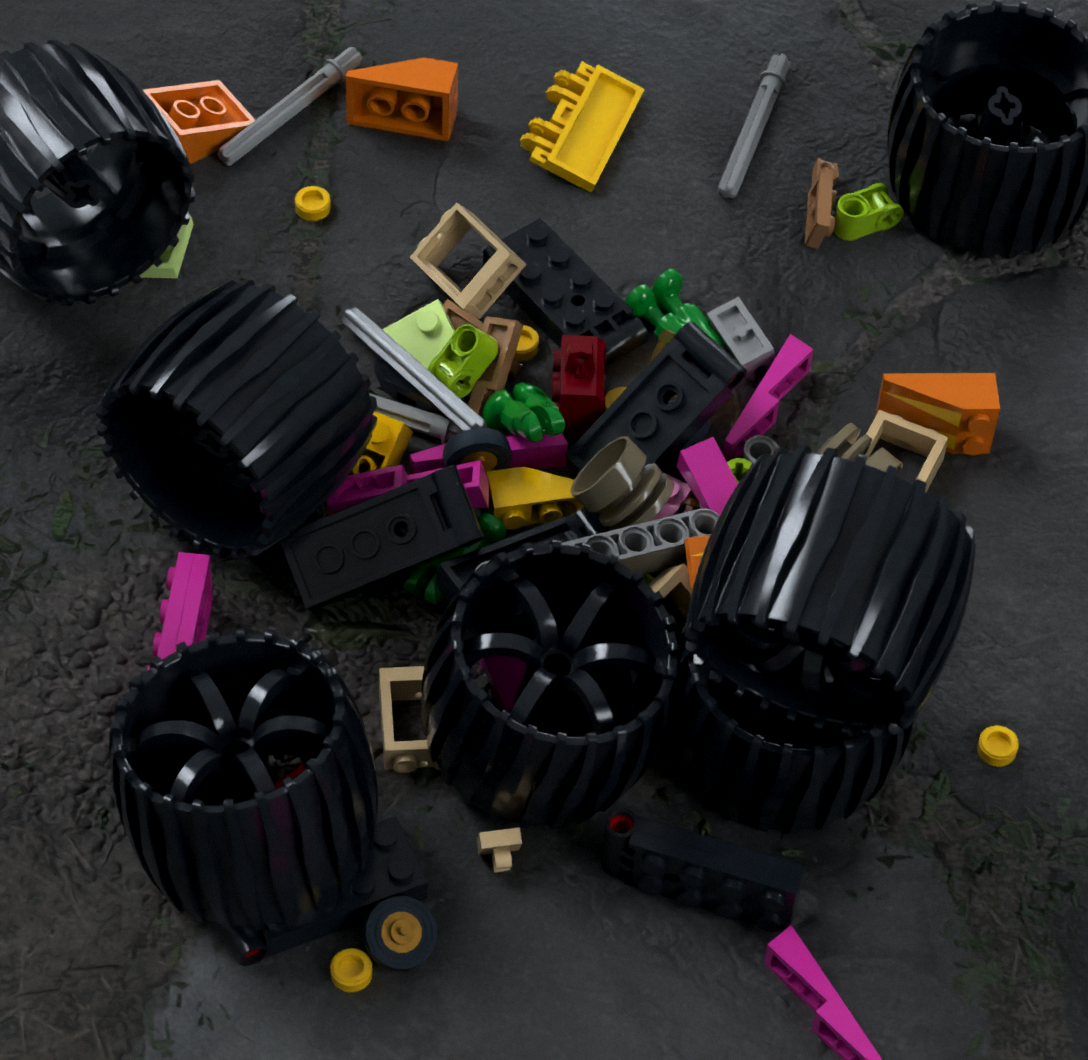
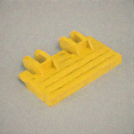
M582 61L575 74L560 70L554 76V84L548 87L545 92L546 99L557 106L550 122L544 121L540 117L530 120L528 131L531 133L527 132L522 135L520 146L532 154L529 161L592 193L645 89L598 64L594 68Z

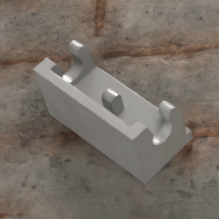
M739 297L707 313V317L714 329L720 335L736 361L747 370L746 376L750 381L755 380L756 375L754 372L757 368L763 366L768 371L776 358L774 348Z

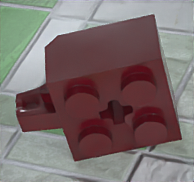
M562 335L561 350H554L553 372L560 373H552V401L556 403L564 417L565 429L562 434L565 440H579L605 411L604 372L606 342L598 336Z

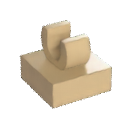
M520 827L480 832L476 839L479 855L492 854L494 873L511 870L512 859L510 851H517L522 845Z

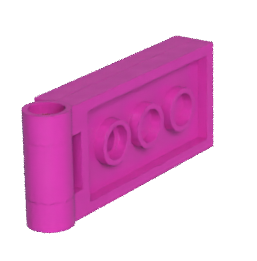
M178 552L176 567H169L166 587L167 590L171 591L169 600L163 599L161 602L160 623L164 624L162 633H155L153 656L163 660L177 652L176 645L185 642L187 646L206 640L214 601L210 555Z

